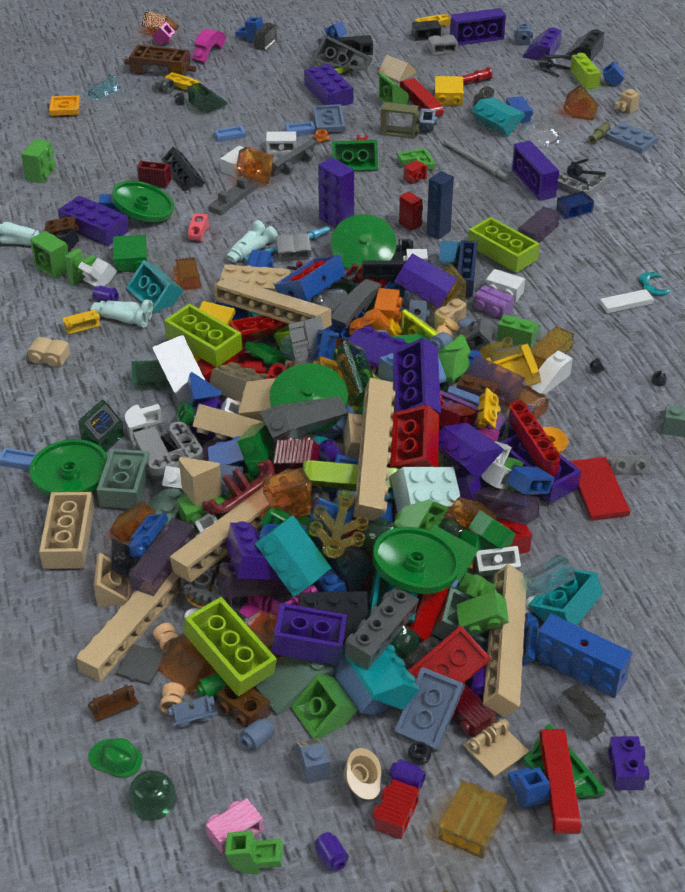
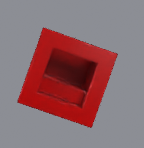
M418 160L404 166L403 180L414 184L421 179H427L428 166Z

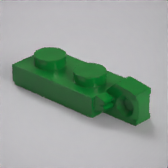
M185 400L183 403L180 401L177 407V422H183L187 427L188 425L191 426L195 419L191 403Z

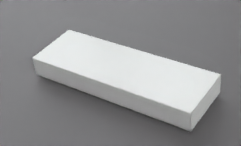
M644 289L602 298L599 304L606 313H612L653 304L654 298Z

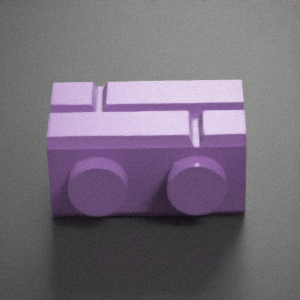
M484 285L475 293L473 307L502 319L504 314L507 315L512 312L514 297Z

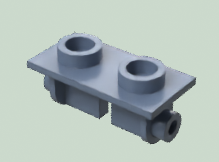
M208 695L192 699L194 708L189 709L188 701L172 704V707L168 708L169 717L174 716L173 719H169L172 726L184 727L193 720L206 721L212 719V715L218 714L214 707L211 708V706L215 705L213 696L208 697Z

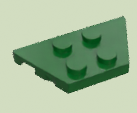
M551 724L545 727V729H554ZM538 738L534 748L524 758L525 767L530 766L531 769L540 767L544 774L540 738ZM568 746L577 798L604 796L605 789Z

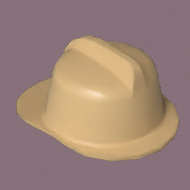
M365 748L354 749L348 757L344 768V779L353 793L365 800L375 799L379 795L381 765L373 752Z

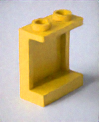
M435 76V98L443 106H462L464 95L463 77Z
M528 344L521 346V353L494 362L491 361L490 357L487 358L488 365H486V368L489 372L488 376L492 375L493 379L490 381L499 384V396L541 382L538 367Z

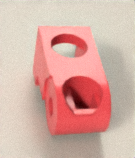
M193 214L188 230L189 240L203 241L204 234L209 229L208 214ZM201 218L203 221L197 222V219Z

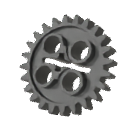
M227 555L191 583L181 577V588L184 589V595L189 594V600L195 599V604L203 602V607L219 597H222L229 606H232V600L239 603V598L245 597V592H248L250 586V579L237 578L231 557L229 558Z

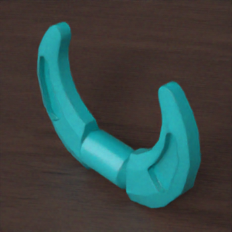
M645 272L640 275L639 282L644 286L643 289H646L650 294L662 296L670 293V289L660 290L649 283L650 278L661 277V274Z

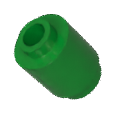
M216 673L200 679L199 685L196 688L199 697L208 695V697L213 696V699L217 698V693L227 683Z

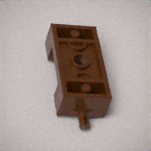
M137 44L129 59L124 61L125 65H130V72L136 74L144 73L149 65L168 66L169 74L173 72L184 76L188 71L196 72V66H190V51L185 49Z

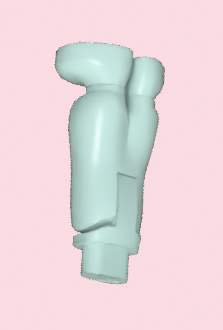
M256 220L252 224L253 231H248L229 249L226 259L233 263L242 261L251 254L252 250H260L266 244L274 242L276 237H278L277 231L272 226L265 229L264 224L260 220Z
M11 222L0 224V242L2 244L31 246L30 239L40 234L38 230L35 232L32 228L16 225Z
M146 299L141 307H139L136 302L101 301L100 303L94 302L91 310L96 309V312L102 318L115 319L129 325L137 324V326L144 328L147 326L148 320L151 319L153 303L151 300Z

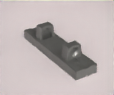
M312 138L273 162L270 174L274 177L283 171L289 175L293 171V165L298 161L304 159L310 162L313 158V151L317 142Z
M239 177L234 187L227 192L221 191L218 193V199L208 206L209 211L223 215L258 188V182L246 177Z

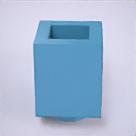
M440 241L439 261H444L445 265H454V262H459L461 242Z

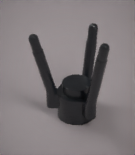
M544 55L540 59L539 67L541 70L559 77V74L549 68L554 66L570 70V67L555 64L551 59L567 58L570 55Z
M588 158L571 162V165L567 168L569 177L586 184L588 181L580 178V175H606L607 173L583 170L578 164L589 161Z

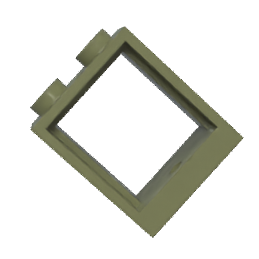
M384 102L381 107L380 135L415 139L416 134H419L420 125H418L420 119L418 106ZM389 112L413 115L412 128L389 125Z

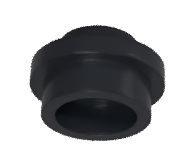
M421 741L415 742L408 749V758L414 764H426L431 759V750L426 743Z

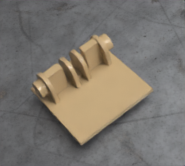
M506 719L497 720L463 745L494 777L529 753V750L508 731L510 725Z

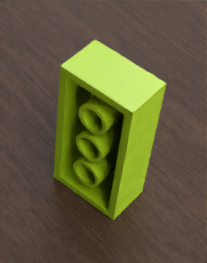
M492 217L469 229L468 241H478V252L515 273L538 260L540 243Z
M190 303L164 320L165 335L168 339L172 340L183 335L190 351L215 367L220 366L242 350V339L239 331Z
M222 597L185 617L183 633L237 696L242 695L274 674L277 658Z

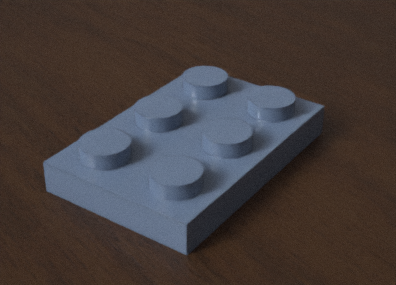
M341 104L313 106L316 131L326 130L327 132L336 133L346 131Z
M621 122L605 133V139L641 154L655 145L659 138L652 133H647L624 122Z
M421 667L415 681L420 690L404 708L395 732L415 741L424 742L429 747L439 750L465 685Z

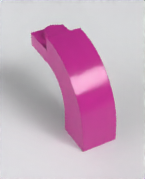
M204 29L195 40L196 48L192 55V60L205 63L212 46L222 49L226 35L221 31Z

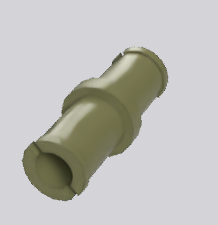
M604 122L588 137V141L591 144H596L611 129V125L608 122Z

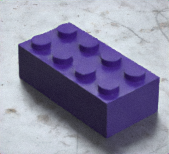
M501 8L451 14L450 35L456 38L458 46L504 40L506 14Z
M322 64V66L310 67L304 70V85L323 105L341 104V106L353 104V87L330 64Z
M531 140L514 144L512 171L539 201L556 197L558 177L560 176L558 168L551 163Z
M333 157L318 164L319 219L336 228L344 219L354 216V169Z
M80 195L58 209L59 219L76 216L75 224L79 226V230L76 231L78 234L105 246L113 243V237L123 236L129 232L127 215Z
M422 337L393 351L395 412L429 405L438 414L441 413L438 347Z
M517 434L500 442L512 447L508 457L520 460L524 463L523 467L537 466ZM561 454L558 473L553 476L555 479L549 493L538 494L549 504L578 489L581 470Z

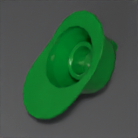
M123 738L102 740L96 743L88 754L92 767L121 778L136 774L143 763L140 751L130 741Z

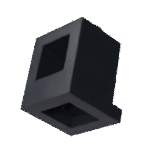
M76 229L61 231L55 235V237L67 244L68 252L79 242Z

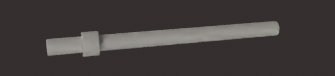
M448 139L444 140V145L489 170L492 175L499 176L504 180L508 179L509 175L501 171L499 167L492 166Z

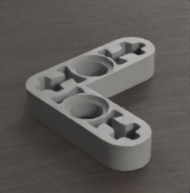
M608 173L606 175L594 174L587 179L588 183L586 184L560 174L558 177V188L581 198H589L608 183L609 175Z
M174 422L170 425V436L179 449L152 458L148 463L149 471L152 475H164L166 466L180 468L179 461L173 462L171 461L172 459L180 457L197 460L203 459V449L185 423ZM183 441H191L187 444L182 443Z

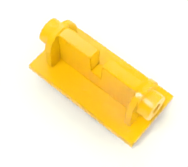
M96 309L62 318L67 335L101 326L99 322L100 316Z
M488 388L485 389V394L479 397L478 411L480 412L477 415L476 424L481 429L488 425L494 429L496 428L499 400L497 395L493 394Z

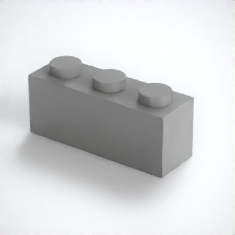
M155 427L133 433L134 441H131L133 450L149 451V461L154 457L168 453ZM148 464L146 477L149 476L152 483L162 481L164 475H152Z

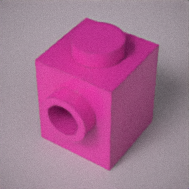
M165 22L152 37L161 46L163 43L167 44L171 40V36L175 31Z

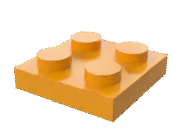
M80 95L51 96L50 116H74L79 114Z

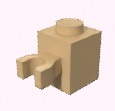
M633 89L622 92L614 108L631 114L638 109L640 93L635 92Z

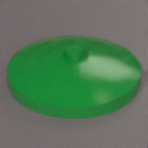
M124 181L116 184L113 188L111 195L113 204L129 217L145 222H162L169 219L173 213L174 203L170 196L151 184L139 181Z
M368 214L354 215L340 222L333 231L331 237L332 255H340L344 269H349L353 263H357L358 269L354 274L358 273L363 261H392L395 256L397 244L395 233L390 225L379 217Z
M299 364L286 369L274 380L270 389V406L340 396L347 408L348 391L345 382L334 370L320 364ZM341 418L308 433L326 430L335 425Z
M68 439L58 441L46 446L35 455L30 464L31 481L39 492L49 497L51 492H93L98 488L108 456L99 445L87 440Z
M398 527L386 531L376 540L372 553L374 567L382 578L397 588L413 593L429 594L447 589L455 582L460 569L459 555L450 542L432 531L417 527Z

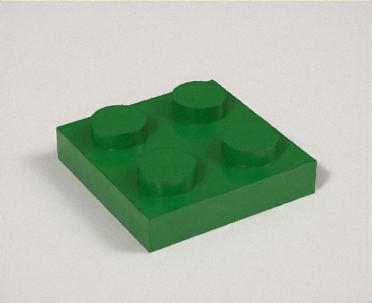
M248 341L245 345V349L251 351L250 355L263 358V362L268 365H273V363L285 365V360L293 361L292 358L269 345Z

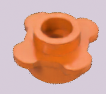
M317 130L313 138H316L317 142L322 143L329 140L330 136H327L326 130Z

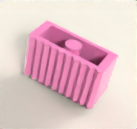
M248 798L240 802H233L228 807V810L220 815L214 814L205 824L206 835L223 856H225L227 833L252 830L255 836L264 830L263 817Z

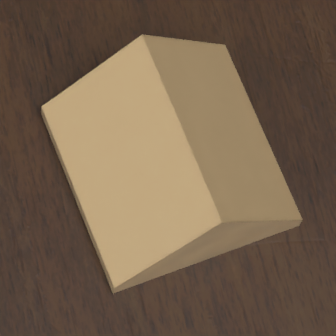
M386 55L378 75L382 72L390 80L400 83V81L415 74L416 70L409 63Z
M184 457L179 458L182 490L195 506L202 504L203 501H209L222 495L220 463Z
M102 553L97 555L94 581L97 606L125 605L131 598L132 580L111 571V559Z

